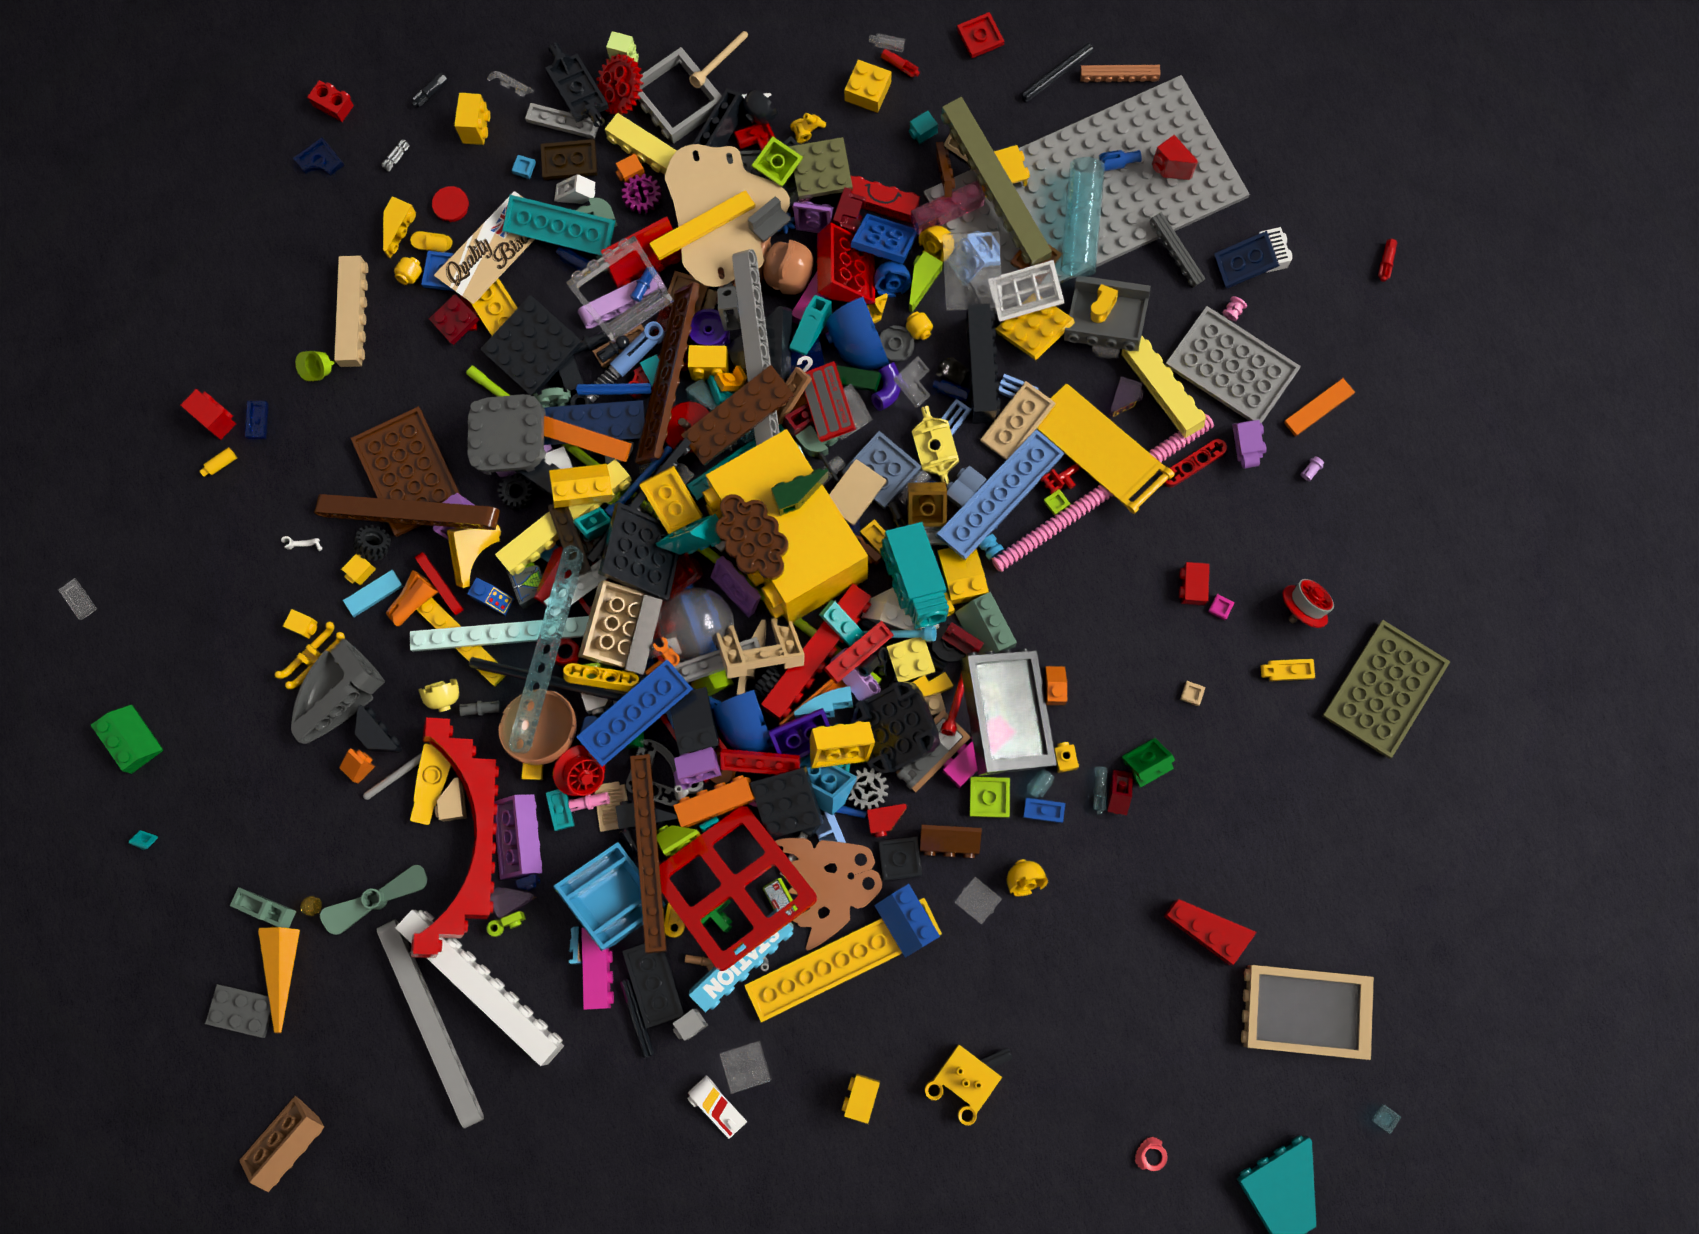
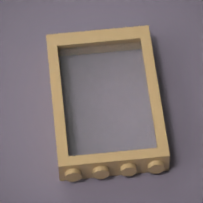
M1248 965V969H1245L1244 981H1247V989L1243 991V1001L1246 1002V1009L1242 1012V1022H1245V1029L1241 1032V1042L1244 1043V1047L1371 1060L1374 977Z

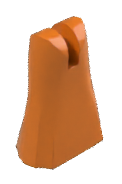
M412 570L405 587L388 608L386 615L396 626H401L417 608L437 594L438 591L424 576Z

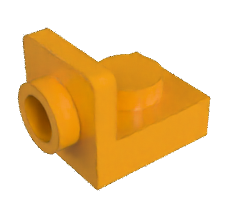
M736 366L733 373H716L714 379L721 391L737 392L743 387L747 376L741 366Z

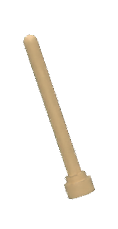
M743 31L702 71L694 72L689 77L690 83L695 88H700L705 83L706 76L748 37V33Z

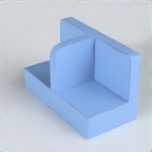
M825 812L823 815L824 823L816 831L819 841L826 840L846 843L835 815Z

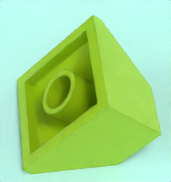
M772 137L754 161L752 167L783 187L803 157L775 137Z
M665 825L658 830L657 841L663 853L671 857L699 837L701 833L695 829L673 825L668 827V825Z

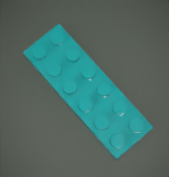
M510 195L502 231L602 256L601 250L609 247L611 244L615 220Z

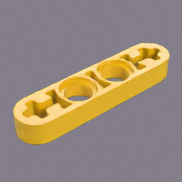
M575 663L567 664L563 669L565 681L574 684L629 692L639 683L638 675L632 672ZM588 674L597 675V677L593 679L587 678L586 676ZM615 677L616 680L613 682H609L606 680V678Z

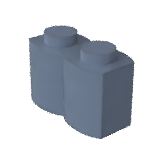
M968 466L966 469L962 468L957 474L958 479L954 483L950 482L946 487L947 499L959 509L987 481L984 476L971 466Z

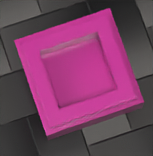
M1217 594L1208 612L1226 620L1235 602Z

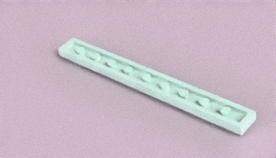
M589 616L410 631V650L413 652L584 637Z

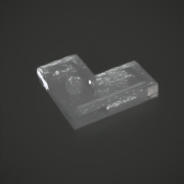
M919 356L914 358L893 378L916 408L930 396L919 382L930 371Z

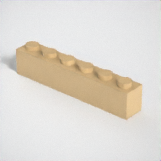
M339 256L334 360L340 367L362 366V360L365 359L363 342H365L366 336L363 328L366 325L364 308L367 307L365 291L368 289V284L365 277L366 273H368V264L361 256Z

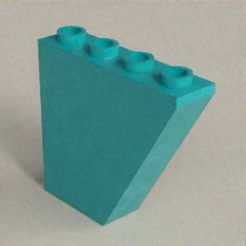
M1302 1135L1295 1137L1291 1140L1292 1144L1288 1147L1282 1146L1274 1151L1275 1155L1269 1159L1264 1157L1257 1162V1166L1253 1169L1249 1167L1239 1173L1240 1177L1237 1178V1181L1269 1234H1305L1316 1227L1313 1152L1310 1137H1302Z

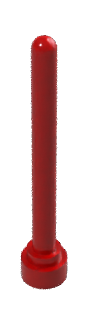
M962 674L960 675L948 719L942 723L940 732L947 736H955L957 731L955 720L964 693Z

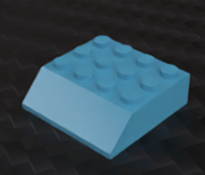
M618 842L553 886L601 951L614 946L643 925L639 869Z

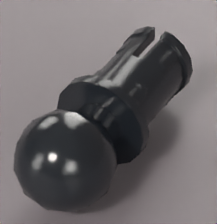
M624 335L618 336L615 344L609 342V345L597 352L596 355L604 363L615 354L618 355L619 349L624 350L630 344V341Z

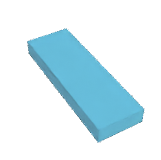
M391 570L343 601L352 616L356 617L402 588L403 585L395 572Z

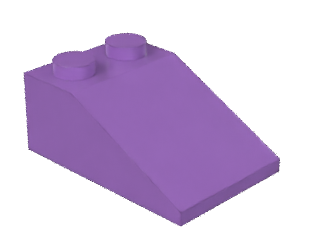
M809 201L794 202L796 230L819 233L830 222L833 223L835 207L828 204L817 205Z

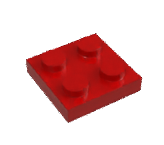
M990 12L957 25V30L971 58L1004 45L1005 41Z

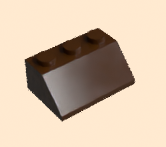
M921 825L920 852H924V856H935V853H943V857H955V854H963V858L974 859L975 855L980 854L982 828Z

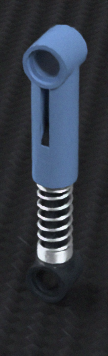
M649 322L645 326L644 331L610 363L609 370L605 371L604 375L601 374L602 377L598 378V381H594V384H611L620 376L623 377L656 344L664 340L665 331L658 322ZM658 329L659 334L653 337L650 335L652 330ZM575 394L571 398L570 404L577 405L581 400H585V404H594L593 402L599 395Z

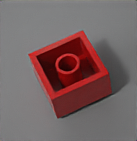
M195 389L180 405L220 440L236 425L231 419L233 415L205 391L200 393Z

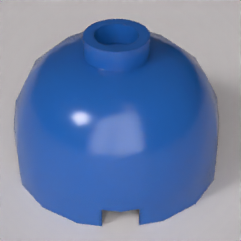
M893 261L881 264L876 269L874 275L875 289L879 295L887 293L888 297H896L894 293L901 292V294L905 293L911 285L908 269L902 263Z

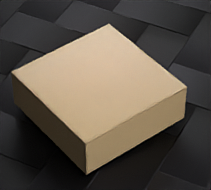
M1186 681L1180 700L1199 706L1205 687Z

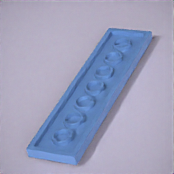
M1036 429L946 523L936 536L961 558L966 560L1065 453Z

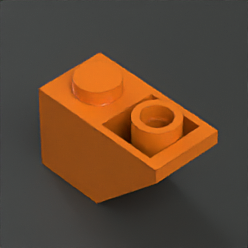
M350 748L340 769L353 782L359 784L375 766L371 763L373 759L367 753Z

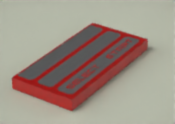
M833 361L805 372L812 378L804 392L819 441L824 442L856 430L836 363Z

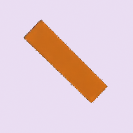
M1342 378L1286 419L1284 424L1296 437L1351 397L1355 391Z

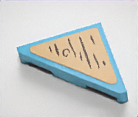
M572 927L570 952H573V959L569 960V963L575 965L583 964L579 927Z

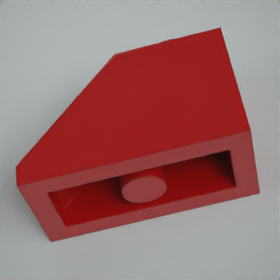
M906 804L867 810L871 835H875V838L887 836V832H891L906 811Z

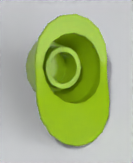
M304 351L297 355L295 363L301 378L307 381H318L330 374L331 365L335 364V361H330L328 355L324 352Z

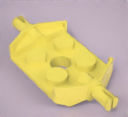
M925 406L927 414L924 407H922L923 421L912 430L922 470L926 473L939 475L941 482H945V479L948 485L949 479L947 474L959 462L950 426L947 420L932 418L929 406ZM932 441L940 442L941 446L938 450L930 448Z

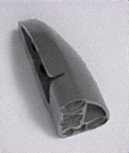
M342 639L330 651L326 650L319 656L301 685L295 702L291 724L292 734L300 743H310L345 722L357 713L358 706H365L372 701V694L385 683V680L375 667L346 639Z

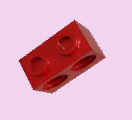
M320 80L307 97L312 106L343 122L354 106L348 93L345 91L340 92L328 82L325 84Z

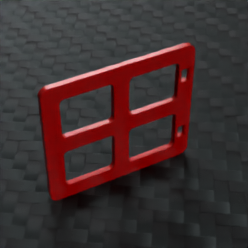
M740 806L659 865L662 894L719 971H725L813 906L817 901V895L747 806ZM744 825L765 853L738 874H733L713 848V845L738 826ZM700 856L720 881L721 886L695 906L690 907L671 882L670 876ZM776 866L798 896L768 918L747 893L745 887L768 869ZM731 898L753 925V930L727 950L722 951L701 923V919ZM795 905L797 910L787 916L785 912ZM744 944L746 948L736 955L734 950Z

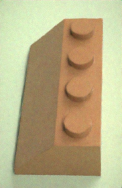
M295 1096L239 1160L249 1182L267 1192L279 1182L280 1178L293 1166L297 1158L306 1151L310 1143L320 1135L324 1128L320 1118L298 1097Z

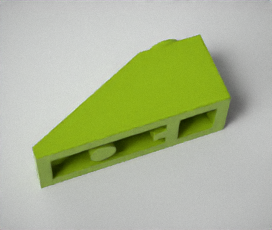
M926 251L921 256L918 255L913 263L914 272L909 303L910 312L914 311L943 268V262Z

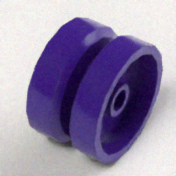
M703 309L695 313L691 322V333L689 334L691 345L726 346L730 343V331H724L719 311Z

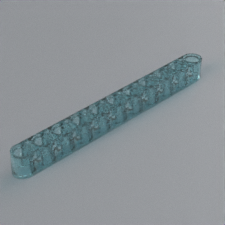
M572 545L564 548L509 739V748L516 753L524 754L531 748L583 564V553ZM572 552H577L576 558L570 560V554ZM571 570V576L565 579V572ZM566 589V595L559 597L560 590ZM560 607L561 613L558 616H554V610ZM555 626V633L553 635H549V628ZM546 645H550V651L544 654L543 648ZM544 663L545 670L542 673H539L538 667L540 664ZM538 682L540 688L534 692L532 689L533 685ZM533 701L534 708L531 711H528L527 705L529 702ZM528 720L529 727L523 730L522 723ZM522 739L524 745L518 750L516 744Z

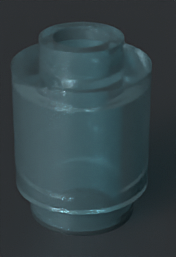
M1042 769L1040 772L1038 771L1028 783L1027 788L1029 790L1027 792L1036 799L1038 797L1043 798L1053 785L1055 777L1045 769Z

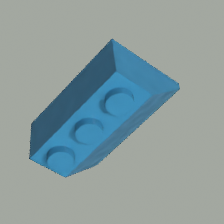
M810 754L800 759V768L805 766L807 768L819 808L833 815L845 804L857 777L838 766L812 769Z

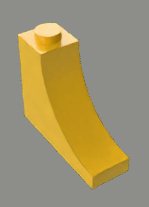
M498 525L496 530L468 528L447 530L457 586L462 588L470 587V573L477 556L486 547L500 542L499 536L501 531Z

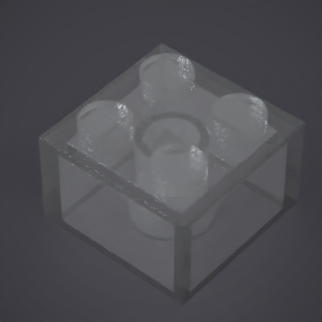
M760 1041L720 1053L731 1094L772 1080Z

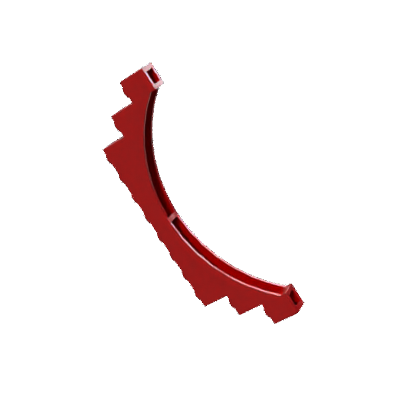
M426 717L423 742H429L450 763L460 778L471 806L474 823V846L468 874L455 900L432 925L421 933L413 934L411 957L436 958L438 952H442V940H439V938H462L464 933L468 931V920H465V918L487 919L490 913H493V901H490V893L494 892V881H491V874L495 872V862H492V854H495L496 842H493V835H496L497 824L493 823V819L497 815V804H494V796L497 797L498 785H495V777L498 778L499 766H496V759L472 758L476 755V746H473V739L449 738L453 736V725H450V719Z

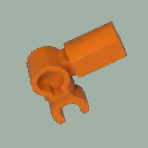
M661 637V640L664 642L662 647H658L653 643L655 650L662 652L661 656L664 660H659L645 671L647 676L667 659L673 666L678 665L680 661L679 655L675 653L672 647L668 648V642L664 637Z

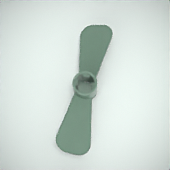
M413 865L380 890L367 889L362 894V897L324 908L320 913L323 925L331 934H342L371 910L384 908L387 901L422 890L427 884L425 870L420 865Z

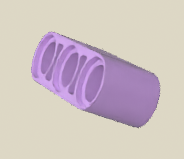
M848 648L843 649L841 652H839L837 655H835V656L831 659V662L834 661L838 656H840V655H841L844 651H846ZM857 667L842 679L847 686H850L851 692L859 701L866 700L880 692V686L871 674L868 677L860 675Z

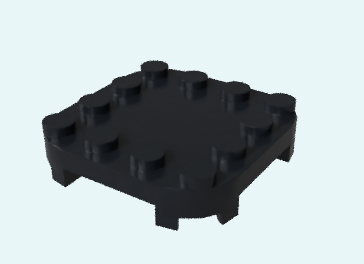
M892 683V686L855 704L856 708L851 724L858 721L870 722L875 744L869 758L870 761L867 763L870 768L880 773L897 772L930 755L940 745L939 733L923 693L915 683Z

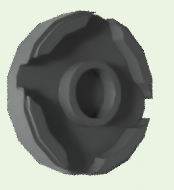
M893 325L882 331L879 336L888 361L899 363L911 356L914 350V339L907 328Z

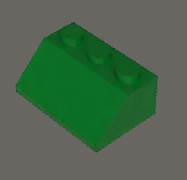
M133 705L106 713L91 724L115 762L124 772L132 774L164 751Z

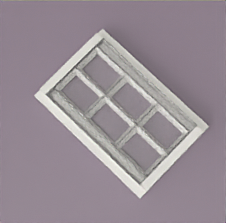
M1053 260L989 278L999 322L1064 304Z

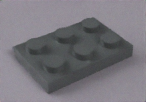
M217 984L205 1024L265 1038L272 1016L269 997Z

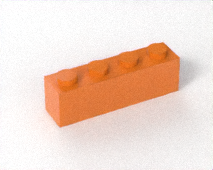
M741 775L733 778V782L729 784L723 782L715 785L714 790L708 791L706 789L696 793L697 796L691 799L689 796L682 798L678 801V804L673 805L680 826L688 828L737 809L740 806L755 802L750 785L751 779Z

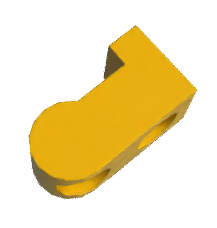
M1103 284L1100 285L1097 301L1091 305L1090 318L1093 322L1102 323L1106 320L1117 302L1118 290Z

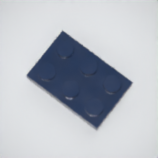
M1267 231L1214 253L1226 288L1280 266Z

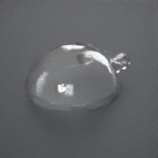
M696 587L674 593L669 598V601L665 602L662 606L657 621L660 640L661 637L666 638L668 648L672 647L683 662L719 650L716 634L719 633L723 638L729 634L728 627L734 625L732 612L725 600L709 589ZM653 641L648 659L662 654L661 651L655 650Z

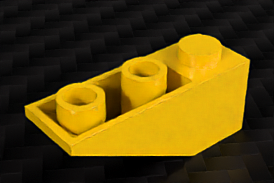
M391 197L384 210L383 250L390 259L397 252L398 244L406 236L407 228L416 216V212L411 204L395 197Z

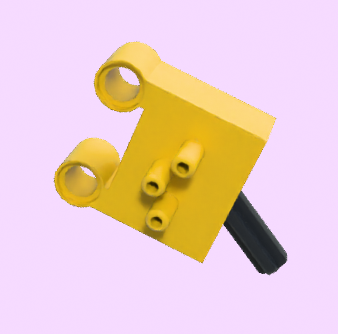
M958 1044L935 1078L926 1084V1096L931 1100L940 1099L943 1095L942 1085H945L969 1104L962 1106L958 1110L959 1121L964 1125L973 1124L976 1121L978 1111L1002 1078L992 1068L1012 1059L1009 1049H1003L979 1060ZM933 1084L938 1085L940 1088V1092L936 1096H932L928 1092L929 1087ZM966 1109L971 1110L973 1113L972 1119L969 1121H965L961 1117L962 1112Z

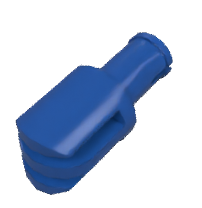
M1122 150L1101 153L1099 161L1104 171L1122 169L1129 163L1141 162L1142 155L1140 150L1124 153Z

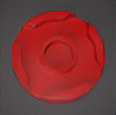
M447 186L440 189L432 199L434 213L443 221L455 222L461 220L468 211L469 201L466 194L455 186Z

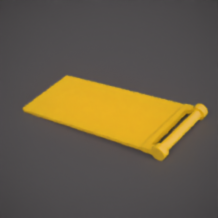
M1065 384L1050 398L1056 405L1038 426L1037 430L1114 495L1131 513L1135 514L1139 510L1138 507L1167 479H1171L1175 475L1170 468L1164 466L1070 385ZM1160 470L1163 474L1134 502H1131L1129 499Z

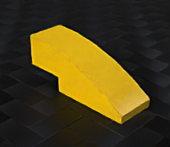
M946 672L931 681H928L924 675L912 682L919 687L924 697L943 693L953 687Z

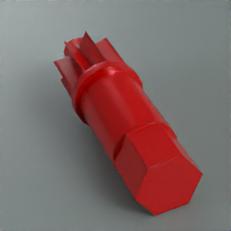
M887 49L883 50L881 58L911 77L919 76V67Z
M1394 239L1386 241L1378 273L1382 282H1385L1391 276L1397 247V240Z

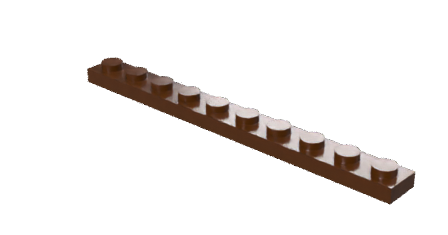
M650 754L630 756L646 954L666 952Z

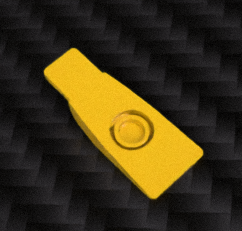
M424 744L415 786V803L410 818L412 822L426 825L430 824L434 806L437 805V800L442 793L451 766L444 756L430 744Z

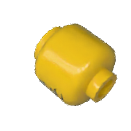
M403 257L394 269L395 278L404 285L414 284L422 273L420 262L414 257Z
M914 312L907 318L906 328L914 339L925 340L931 335L933 324L925 313Z

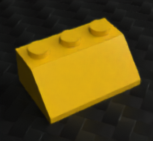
M607 464L549 470L554 508L612 501V489Z
M858 721L853 724H836L830 727L818 726L813 728L809 738L811 768L869 761L875 744L870 722Z

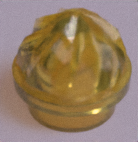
M308 896L301 902L300 908L302 913L314 916L321 911L322 904L319 898Z

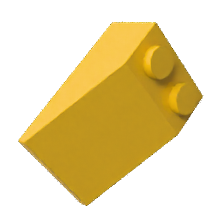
M951 548L938 550L947 594L952 605L972 601L989 593L977 549L966 560L961 558Z

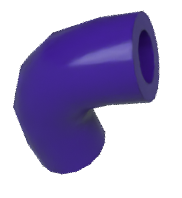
M894 362L878 370L881 373L883 387L880 391L872 394L871 400L874 407L879 411L892 405L901 392V377Z

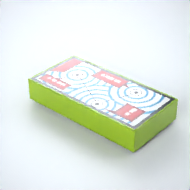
M781 878L763 887L774 910L776 908L782 909L793 900ZM794 905L785 912L787 916L797 910L796 906Z

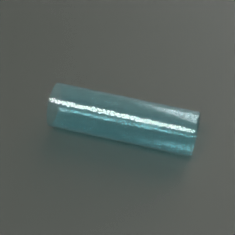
M1082 157L1071 161L1069 168L1061 271L1073 277H1077V275L1087 277L1096 272L1105 164L1095 158Z

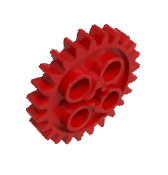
M617 54L616 56H611V60L606 59L607 65L602 64L603 71H598L601 76L596 78V80L599 81L597 87L609 106V109L605 111L614 115L617 113L622 115V113L627 114L628 110L632 111V105H637L635 100L640 99L638 93L643 92L640 86L644 83L640 81L643 75L639 74L641 68L637 67L638 62H635L634 58L627 55Z

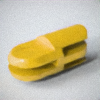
M418 231L413 233L410 239L412 246L420 250L445 252L452 246V239L444 234Z

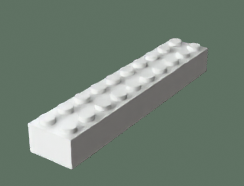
M411 910L395 928L412 944L413 934L421 933L432 925L434 918L427 911ZM439 938V940H442V952H438L436 958L427 959L540 1066L548 1065L564 1047L561 1043L563 1041L562 1038L555 1032L553 1034L547 1030L548 1025L543 1020L535 1019L532 1016L534 1012L528 1006H522L518 1003L519 998L513 992H507L503 988L505 985L498 978H492L487 967L483 964L481 966L475 962L476 957L471 952L462 950L460 948L462 944L456 938Z

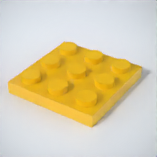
M1035 293L1031 294L1022 305L1037 301ZM1054 306L1005 320L996 328V332L1027 355L1037 360L1065 333V327L1070 328L1075 322L1074 318Z

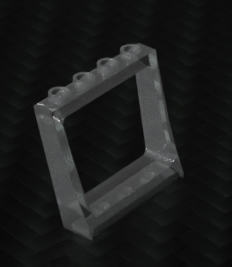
M635 236L629 239H622L619 241L618 247L613 250H606L602 258L597 261H590L586 269L575 271L571 276L572 278L566 282L613 343L618 336L627 334L674 301ZM636 250L658 288L642 299L641 302L636 303L618 317L606 323L580 292L579 287L631 251Z

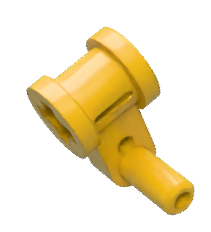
M805 113L803 119H797L790 124V128L795 132V139L798 143L808 141L812 137L810 132L815 128L826 127V122L821 120L819 116Z

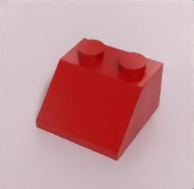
M1173 135L1157 147L1152 166L1155 172L1160 173L1164 178L1190 180L1198 160Z

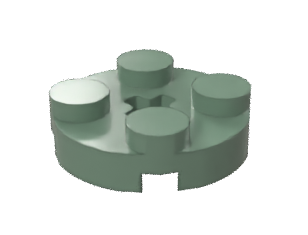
M563 388L541 390V395L537 396V393L534 394V397L541 403L543 408L568 406L571 401L570 390L567 389V392H563Z

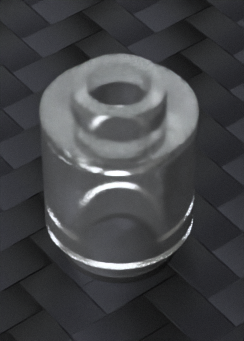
M1094 345L1092 352L1095 353V357L1112 360L1113 358H1118L1119 349Z

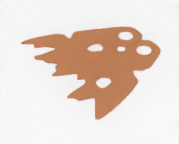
M785 838L775 841L777 845L783 846L784 853L793 854L799 858L792 861V864L817 895L816 903L808 911L793 920L800 927L812 928L806 950L819 946L842 929L850 921V906L857 909L865 907L882 889L879 873L872 870L875 864L873 853L865 846L821 840L814 849L811 841L805 838ZM859 853L867 857V862L863 866H858L855 863V856ZM829 863H835L837 871L835 873L826 872L824 866ZM852 872L854 879H848V873ZM866 877L872 878L875 882L871 890H866L862 886V882ZM793 887L788 891L789 893L797 894ZM822 907H827L830 910L829 915L823 919L819 918L818 910Z

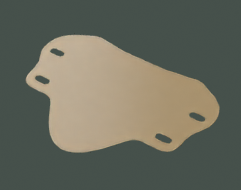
M692 144L677 150L670 159L665 174V181L674 203L678 226L687 223L744 190L747 191L755 203V208L683 247L682 263L686 270L703 285L711 287L726 285L735 279L732 261L733 254L748 249H753L756 253L759 269L764 261L761 240L749 229L748 218L775 196L781 201V209L787 213L790 206V197L787 192L778 184L747 172L743 167L740 151L733 146L709 147ZM695 150L698 151L699 161H694L693 151ZM727 153L732 154V164H729L727 162ZM720 267L724 269V279L719 278L718 268Z

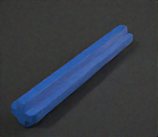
M578 384L576 391L578 395L650 394L651 384Z

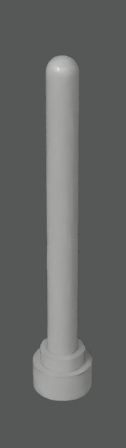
M422 753L363 794V798L366 800L372 798L420 764Z

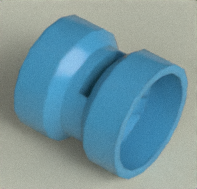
M994 534L987 536L979 545L980 549L986 552L988 560L997 557V554H1001L1004 550L1003 546L996 542L997 538Z

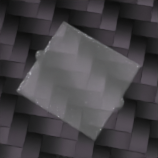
M974 877L970 884L963 888L962 894L955 903L982 925L990 913H994V908L1002 898Z

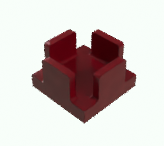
M844 187L833 218V224L856 234L863 219L859 212L861 208H865L866 198L853 194L852 189Z

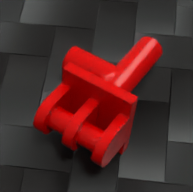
M1074 464L1060 474H1057L1052 469L1040 480L1041 482L1044 481L1045 487L1051 490L1050 494L1059 489L1061 490L1064 484L1069 489H1072L1076 484L1070 476L1079 471V466Z

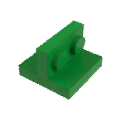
M1156 738L1122 756L1124 763L1131 769L1135 781L1140 788L1174 769L1172 762L1175 761L1173 754Z
M729 899L703 917L701 919L703 926L705 927L713 919L724 932H729L733 928L730 925L732 920L724 912L721 914L720 912L731 901Z

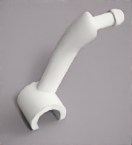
M285 536L281 539L283 543L290 541L284 547L289 550L294 548V546H312L316 544L318 551L322 550L318 538L293 541L290 537Z

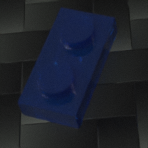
M247 401L245 437L247 439H266L268 402Z

